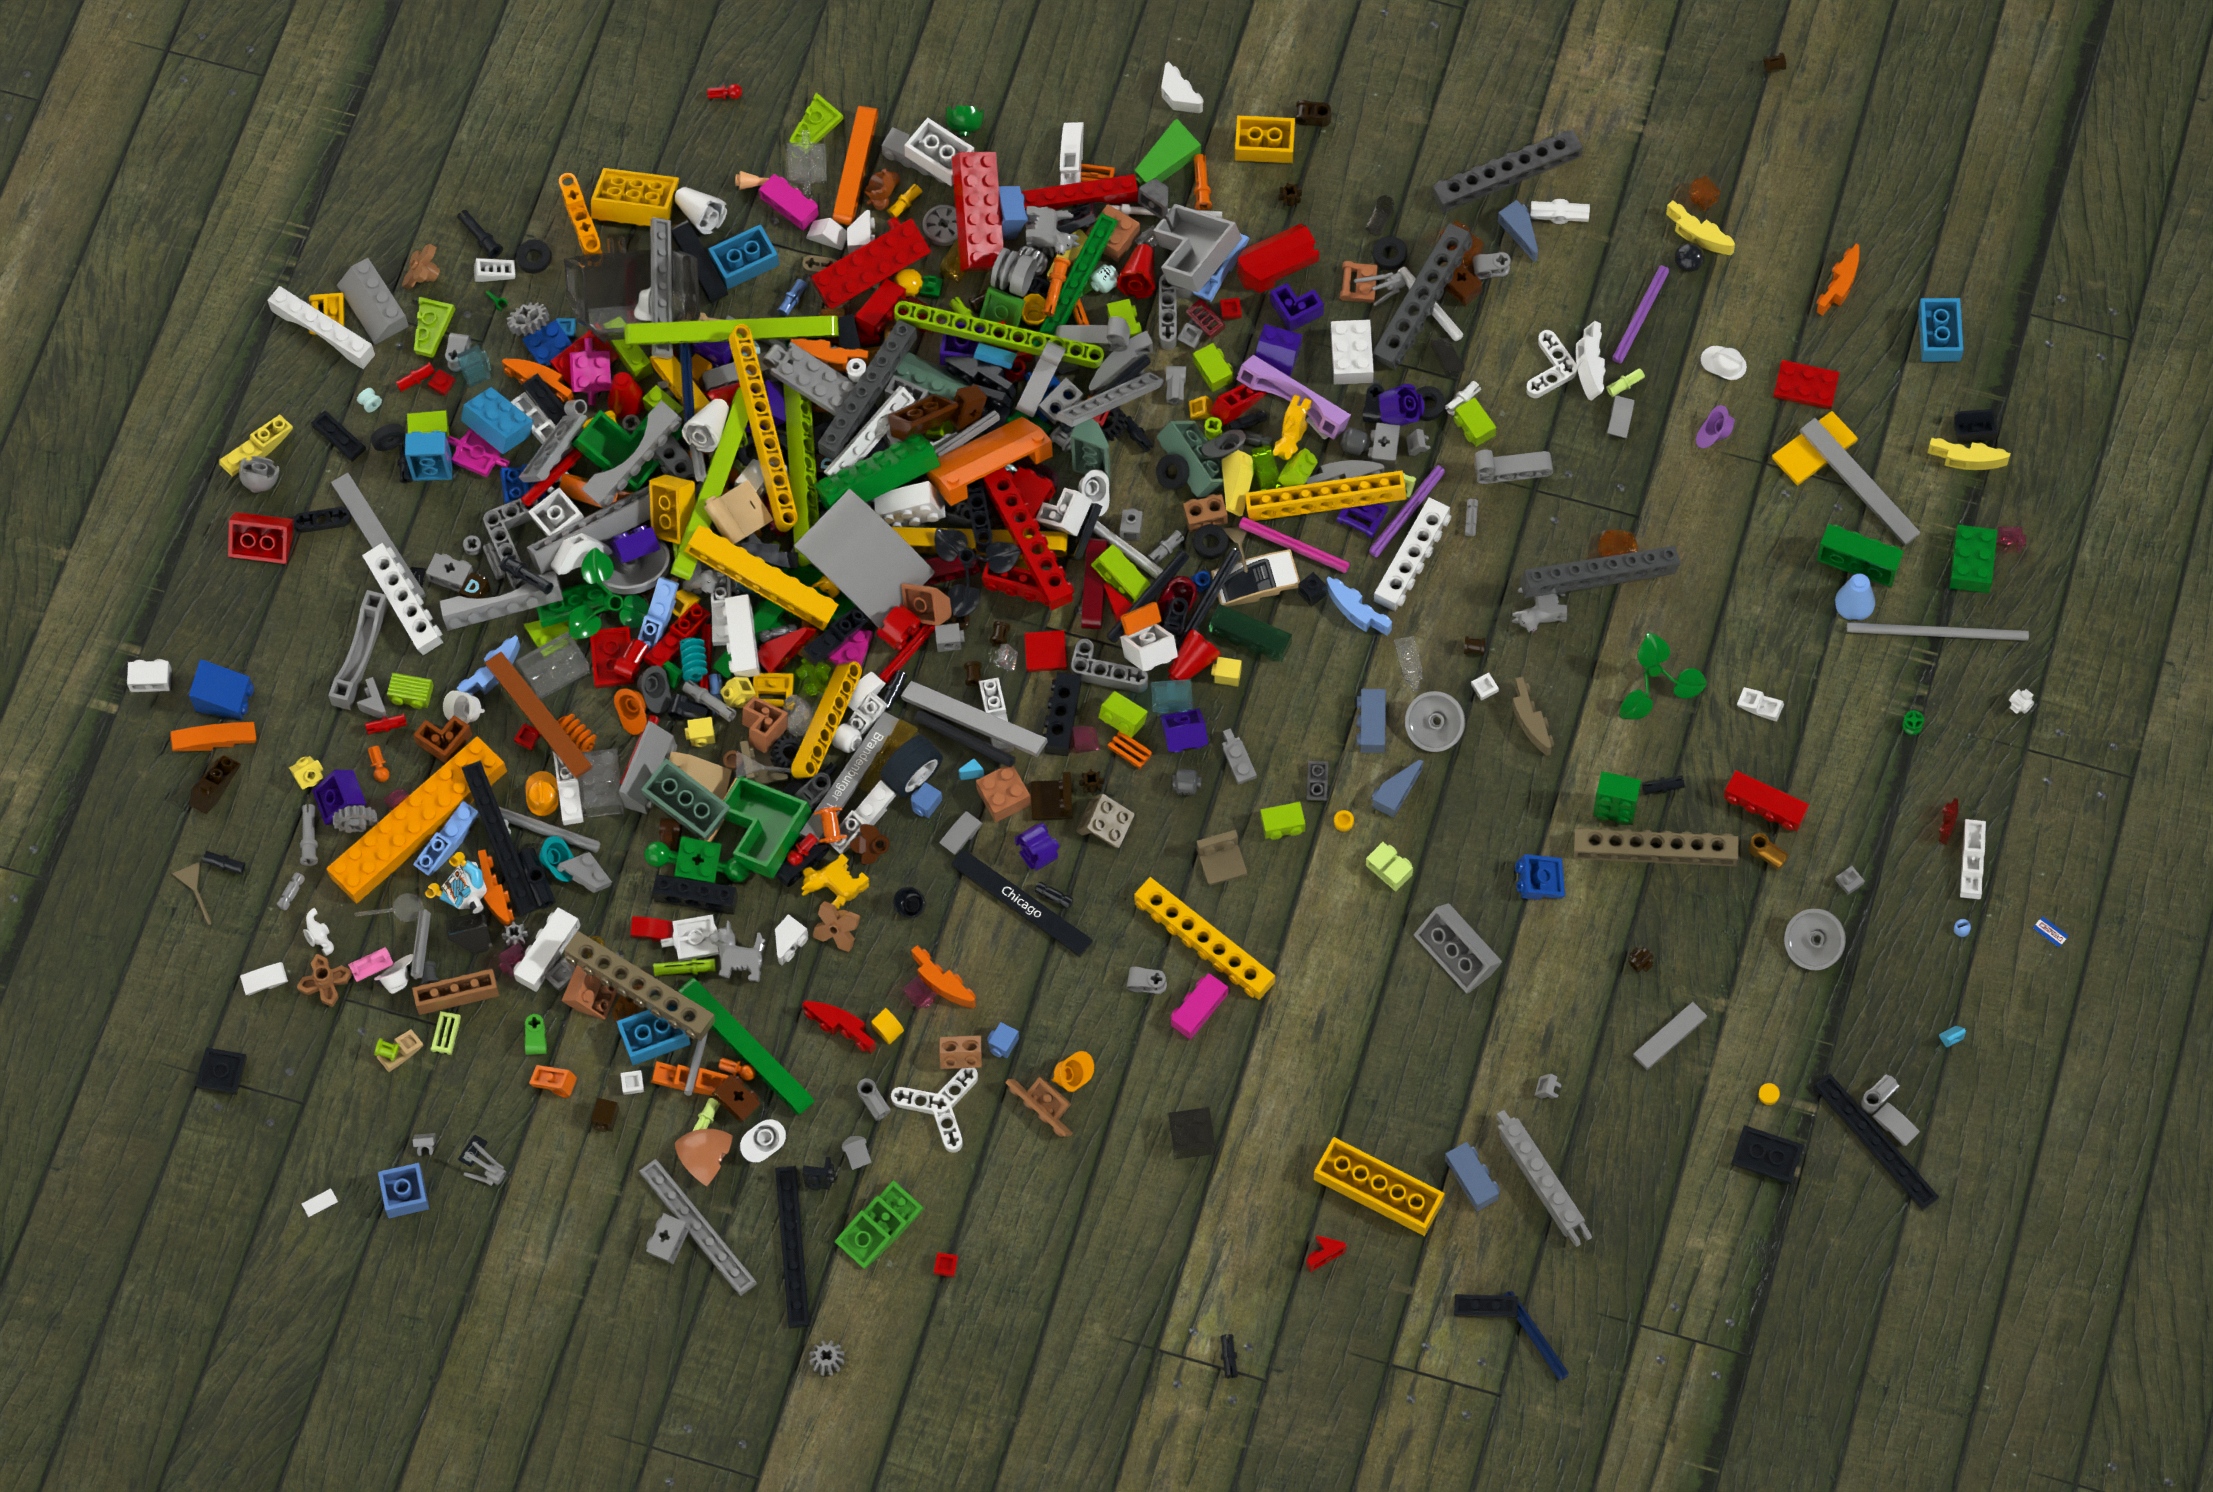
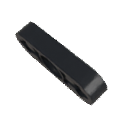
M345 507L302 512L296 514L293 518L294 527L300 533L345 527L351 522L350 512ZM340 514H344L343 520L339 519ZM326 516L327 521L324 524L317 523L318 517ZM301 520H305L304 526H300Z

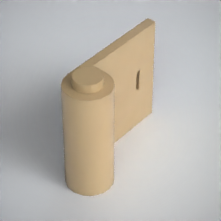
M749 480L718 498L714 495L705 501L707 505L704 506V509L722 537L727 538L732 544H736L774 520Z

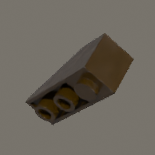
M223 755L191 788L189 806L207 814L218 803L241 763Z

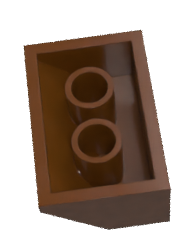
M932 394L888 414L891 436L904 441L912 434H923L930 428L941 426L943 422L951 419L958 408V403L940 395Z

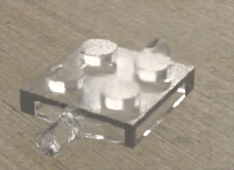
M803 130L801 131L802 142L786 144L787 181L803 184V196H811L812 184L827 182L826 144L809 142V131L805 132Z

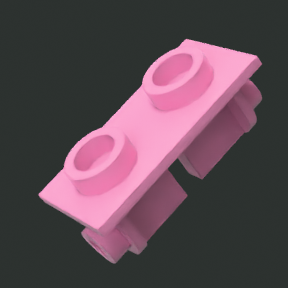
M384 947L348 965L356 982L394 964L388 950Z

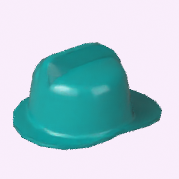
M558 836L548 837L544 841L539 854L541 864L550 870L557 879L564 882L572 881L573 876L564 870L561 873L557 870L559 863L575 857L563 839Z

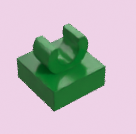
M931 275L924 276L920 296L939 299L943 279Z
M666 661L662 668L666 672L669 686L675 689L679 686L683 672L682 669L676 666L677 663Z

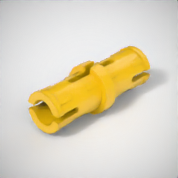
M913 184L903 195L901 194L896 203L887 210L891 217H898L906 208H909L912 205L911 203L922 193L921 188Z

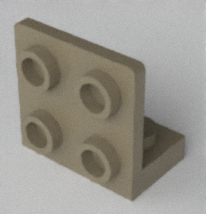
M748 741L740 742L747 779L763 785L788 780L784 770L782 769L779 772V767L776 766L774 768L773 766L775 761L771 762L770 760L772 757L770 752L775 744L766 753H763L753 747L749 748Z
M1099 794L1091 797L1076 832L1080 835L1093 833L1113 847L1119 848L1131 824L1134 813L1108 796Z
M1236 830L1197 841V852L1209 886L1247 875L1238 846Z

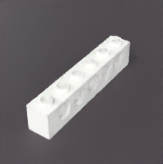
M1428 498L1376 589L1374 602L1393 611H1396L1398 606L1403 605L1406 599L1405 593L1413 588L1416 574L1422 572L1425 558L1431 556L1434 542L1440 540L1443 526L1447 527L1451 520L1450 507ZM1433 521V522H1435L1436 524H1435V525H1429L1428 522ZM1425 537L1427 540L1420 541L1419 538ZM1411 553H1416V554H1418V556H1417V557H1411L1410 554H1411ZM1407 569L1409 572L1402 573L1400 570ZM1398 585L1400 588L1393 589L1391 586Z
M381 543L362 555L417 650L422 655H425L442 644L443 641L440 638L443 635L437 625L433 626L431 623L432 615L421 606L424 602L419 594H414L412 591L415 587L409 578L405 579L403 575L405 570L400 562H395L396 554L392 548H387ZM389 564V567L383 570L384 565ZM399 579L397 584L392 585L394 580ZM404 595H408L406 600L401 601V598ZM417 610V613L410 617L411 613ZM423 626H426L423 632H419Z

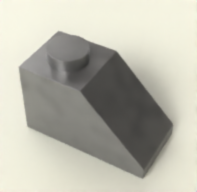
M1154 178L1138 188V203L1161 220L1166 219L1165 215L1168 213V187Z

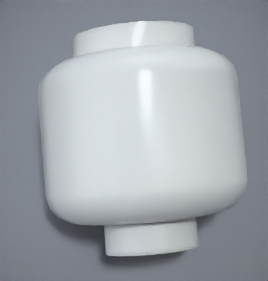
M848 724L839 725L832 739L833 746L845 753L856 751L862 743L860 731Z

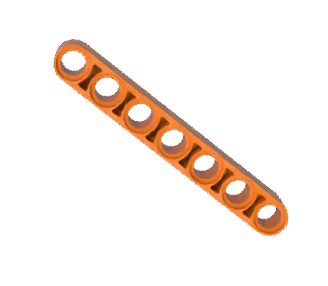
M858 106L833 212V220L838 224L850 226L854 222L877 123V108Z

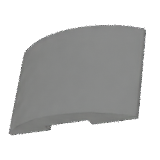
M851 489L794 545L878 628L884 626L883 620L896 606L899 607L900 604L904 605L902 583L923 586L935 573L924 559Z

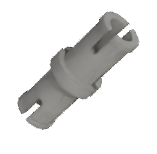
M1175 530L1165 541L1159 543V546L1147 556L1148 559H1152L1151 561L1157 565L1167 554L1170 555L1173 552V549L1184 540V537H1180L1181 533Z

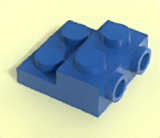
M557 320L542 327L540 331L537 330L534 334L522 338L535 362L550 369L554 367L549 361L572 344Z
M1525 854L1516 862L1515 871L1519 873L1520 878L1517 882V891L1521 892V898L1540 900L1542 897L1562 899L1565 896L1562 858Z

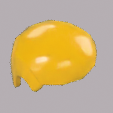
M903 269L896 274L893 282L906 289L905 297L911 296L913 298L920 292L923 279L919 272L914 269Z
M1039 294L1025 296L1023 298L1025 305L1021 319L1028 325L1043 323L1048 314H1042L1046 299Z

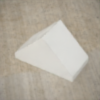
M831 218L815 220L810 227L806 239L843 250L847 241V230Z

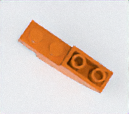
M1857 243L1852 249L1848 248L1841 263L1837 262L1832 269V272H1834L1832 282L1827 288L1828 291L1825 295L1821 294L1816 302L1818 304L1816 312L1822 316L1833 303L1841 306L1852 288L1859 262V245Z
M791 339L792 343L837 372L847 373V363L854 358L862 359L866 367L870 363L869 353L863 349L849 350L841 347L834 349L831 348L830 341L822 339Z
M503 359L501 361L504 373L510 378L515 377L518 379L521 385L538 373L561 403L574 400L573 391L564 386L562 375L553 369L521 359Z
M566 473L562 475L559 488L566 496L601 507L582 490L590 479ZM625 489L618 491L611 504L635 492Z
M486 850L478 851L483 880L487 888L483 900L498 921L504 926L509 927L511 921H514L512 908L508 909L507 903L510 902L508 890L504 891L502 884L498 885L496 874L491 873V868L494 867L492 856H487Z
M918 945L911 949L912 958L920 966L917 969L918 977L929 988L955 1004L971 1009L976 1007L975 994L970 988L966 989L962 985L963 981L957 973L953 974L950 970L944 973L937 963L934 965L930 960V954L925 949L921 950Z

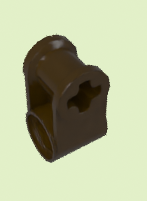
M1300 100L1296 103L1298 108L1297 115L1294 117L1296 124L1325 127L1331 123V107L1329 104Z

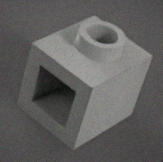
M1137 509L1123 510L1120 526V538L1122 540L1140 541L1143 511H1138Z

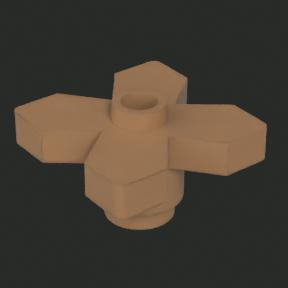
M428 244L423 248L422 252L417 250L412 253L409 262L410 270L405 275L402 283L404 288L409 290L414 287L416 282H434L437 279L440 269L436 264L430 262L434 257L437 247Z
M824 901L820 905L818 912L823 922L815 926L813 938L824 942L833 937L838 948L849 952L855 940L849 931L855 930L858 927L860 916L846 910L837 911L835 905Z
M316 954L311 962L313 968L312 975L302 977L297 985V989L306 995L320 991L322 1003L333 1007L339 998L334 986L347 984L352 976V971L342 965L330 969L328 959Z

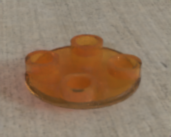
M1617 529L1607 530L1599 540L1598 551L1601 557L1637 552L1638 546L1633 533Z

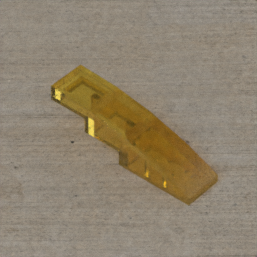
M899 719L891 736L888 735L880 752L876 753L858 788L870 793L880 780L884 781L881 778L883 766L901 745L915 736L918 731L917 727Z

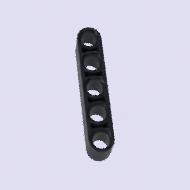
M685 219L672 225L671 235L708 301L713 303L727 296L728 291L688 220Z
M982 478L967 485V504L975 547L979 552L986 553V548L993 543L983 482ZM972 486L978 487L977 489H970ZM976 503L981 504L980 507H974L973 505ZM979 521L985 522L982 525L976 524ZM981 539H987V540H988V541L985 542V543L980 542Z

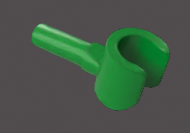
M489 290L486 292L496 303V309L499 312L502 311V308L499 306L500 303L508 307L505 298H498Z

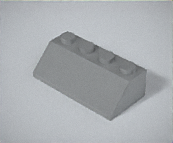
M369 258L351 266L339 281L337 287L343 293L344 298L374 345L409 327L405 314Z
M650 721L646 725L619 790L625 808L644 814L648 813L649 808H653L654 803L642 795V787L666 758L669 760L671 751L676 752L677 750L674 736Z
M1449 903L1436 907L1414 934L1417 940L1467 994L1489 978L1502 963L1499 957Z

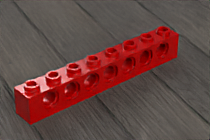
M1002 467L982 477L983 485L1015 545L1021 550L1023 560L1052 611L1073 601L1074 588L1071 582L1067 583L1065 580L1066 574L1063 567H1058L1056 563L1057 557L1053 550H1049L1045 534L1039 532L1038 521L1036 518L1032 519L1030 515L1031 509L1027 502H1023L1020 488L1018 486L1015 487L1013 484L1014 478L1010 470L1006 471L1005 467ZM1002 487L1007 488L1006 490H1003V491H1002V490H999V489L1002 488ZM1010 503L1016 504L1015 506H1008ZM1023 519L1025 521L1017 522L1016 520ZM1026 535L1033 536L1032 538H1025ZM1035 551H1041L1042 553H1041V554H1034L1033 552H1035ZM1049 567L1051 569L1043 570L1042 568ZM1052 583H1058V584H1059L1058 586H1055V587H1054V586H1051Z

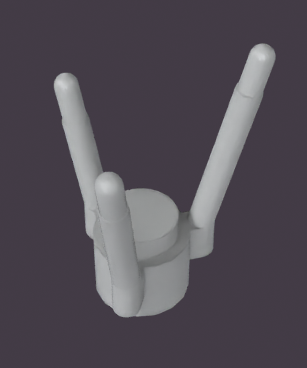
M1400 272L1354 279V282L1385 279V283L1372 287L1373 291L1384 287L1391 290L1373 304L1377 306L1392 295L1399 293V288L1405 286L1404 278Z
M473 1142L472 1145L492 1164L487 1165L469 1152H465L467 1157L487 1169L485 1172L487 1178L464 1172V1176L485 1182L490 1186H493L494 1183L499 1185L507 1172L504 1170V1166L497 1163L481 1146Z

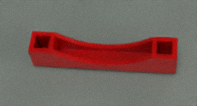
M1135 174L1021 191V194L1024 195L1026 211L1027 206L1048 207L1057 210L1066 206L1093 201L1117 205L1138 202Z

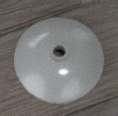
M1431 691L1419 695L1411 702L1405 716V727L1408 736L1418 747L1426 751L1439 752L1451 748L1459 741L1465 728V715L1461 705L1451 695L1444 692ZM1436 717H1439L1441 719V723L1439 725L1435 723Z
M1807 909L1791 919L1785 931L1784 942L1788 955L1797 965L1808 970H1822L1832 966L1839 960L1845 948L1846 936L1841 922L1832 913L1823 909ZM1817 935L1821 936L1820 943L1815 940Z

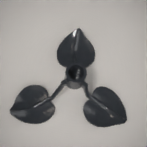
M936 529L934 541L940 558L947 562H953L959 555L965 570L966 586L962 584L955 585L949 590L947 595L950 598L951 610L954 616L957 618L967 616L980 603L981 596L979 590L970 587L969 568L974 567L977 560L989 562V568L993 572L998 574L1006 573L1014 567L1021 554V550L1017 546L1007 542L992 543L986 548L988 558H984L979 554L975 555L972 549L967 548L968 541L963 532L956 529Z

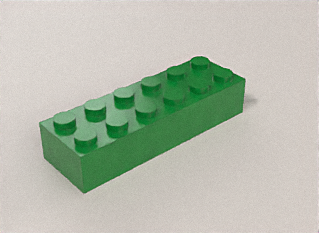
M921 433L912 434L906 440L894 443L890 448L878 451L866 460L857 461L855 465L841 469L831 477L821 479L819 483L815 484L823 506L829 510L849 489L866 503L941 465L931 443Z

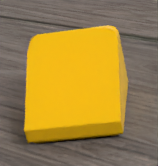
M1205 395L1189 401L1190 419L1214 417L1210 414L1213 407L1212 399Z

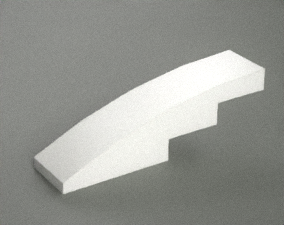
M523 392L511 403L533 420L531 432L543 444L556 426L551 419L546 417L538 405L536 406L526 392ZM572 446L561 454V460L574 449Z
M1965 819L1960 897L1981 899L1986 821Z

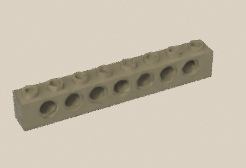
M1580 827L1574 831L1573 859L1736 867L1738 861V836H1733L1732 834L1713 835L1712 833L1693 834L1691 832L1679 834L1672 833L1671 831H1661L1658 833L1650 830L1636 832L1630 829L1615 831L1609 828L1593 830L1588 827ZM1595 840L1598 841L1599 844L1592 845L1590 844V841ZM1616 841V842H1618L1620 845H1619V846H1612V845L1610 844V842ZM1637 842L1640 844V846L1633 847L1631 846V843ZM1657 843V844H1659L1661 847H1660V848H1653V847L1651 846V844ZM1678 844L1681 848L1674 849L1671 845ZM1698 845L1701 847V849L1694 850L1692 846ZM1719 846L1722 850L1715 851L1712 847Z
M579 931L576 932L564 949L565 959L573 966H580L587 975L596 976L605 986L614 987L621 996L632 998L639 1007L644 1008L645 1006L657 1018L662 1017L666 1019L673 1028L678 1029L679 1027L684 1030L685 1034L691 1039L697 1038L702 1041L715 1023L713 1013ZM587 953L592 955L588 959L582 957L584 954ZM602 964L609 965V967L606 969L599 968V966ZM620 974H623V975L626 976V977H625L624 979H622V980H619V979L616 978V977H617L618 975H620ZM636 985L643 986V988L640 990L633 989V987ZM654 995L660 996L656 1001L650 999ZM670 1006L677 1007L675 1011H669L667 1008ZM688 1016L694 1017V1020L690 1022L684 1019Z

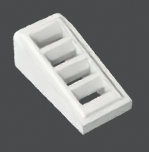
M476 258L474 265L475 282L515 279V260ZM505 267H508L509 273H505Z

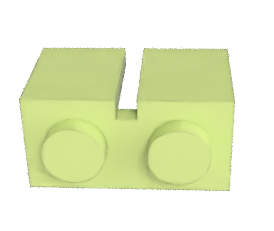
M1382 842L1366 858V866L1394 891H1397L1412 876L1413 867L1408 859H1402L1396 855L1397 851L1393 846H1387Z

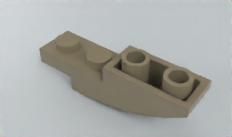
M1523 677L1515 678L1517 697L1512 700L1515 717L1529 740L1546 756L1551 755V748L1554 747L1552 735L1548 736L1547 729H1549L1548 720L1546 717L1543 718L1541 711L1536 712L1534 701H1530L1529 695H1531L1529 684L1525 683Z

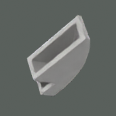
M1147 331L1129 339L1127 350L1113 351L1104 360L1089 385L1090 397L1097 394L1143 354L1147 355L1153 352V342ZM1143 369L1139 374H1137L1134 378L1143 375V374H1144V369Z

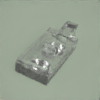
M1414 636L1394 640V645L1404 681H1410L1412 692L1419 691V679H1423V670Z

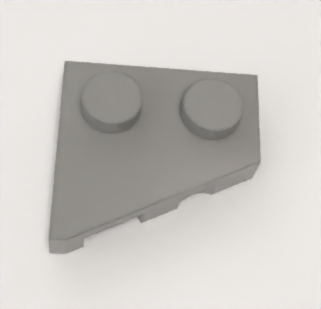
M590 852L559 863L557 867L558 871L561 873L563 870L573 876L572 880L584 885L585 888L593 893L610 887L612 883Z

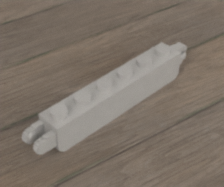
M1505 1110L1497 1113L1496 1118L1501 1124L1498 1126L1501 1140L1563 1235L1569 1236L1576 1247L1581 1245L1575 1231L1580 1230L1586 1240L1591 1239L1592 1236L1584 1224L1585 1219L1520 1120L1514 1117L1510 1119Z

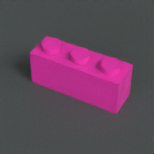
M773 174L759 188L760 199L802 231L819 216L817 203L803 196V193L798 188L791 187L783 177Z
M1210 973L1205 978L1201 977L1195 986L1197 988L1193 993L1189 992L1185 996L1183 1005L1180 1008H1175L1170 1016L1171 1026L1190 1040L1228 995V986Z

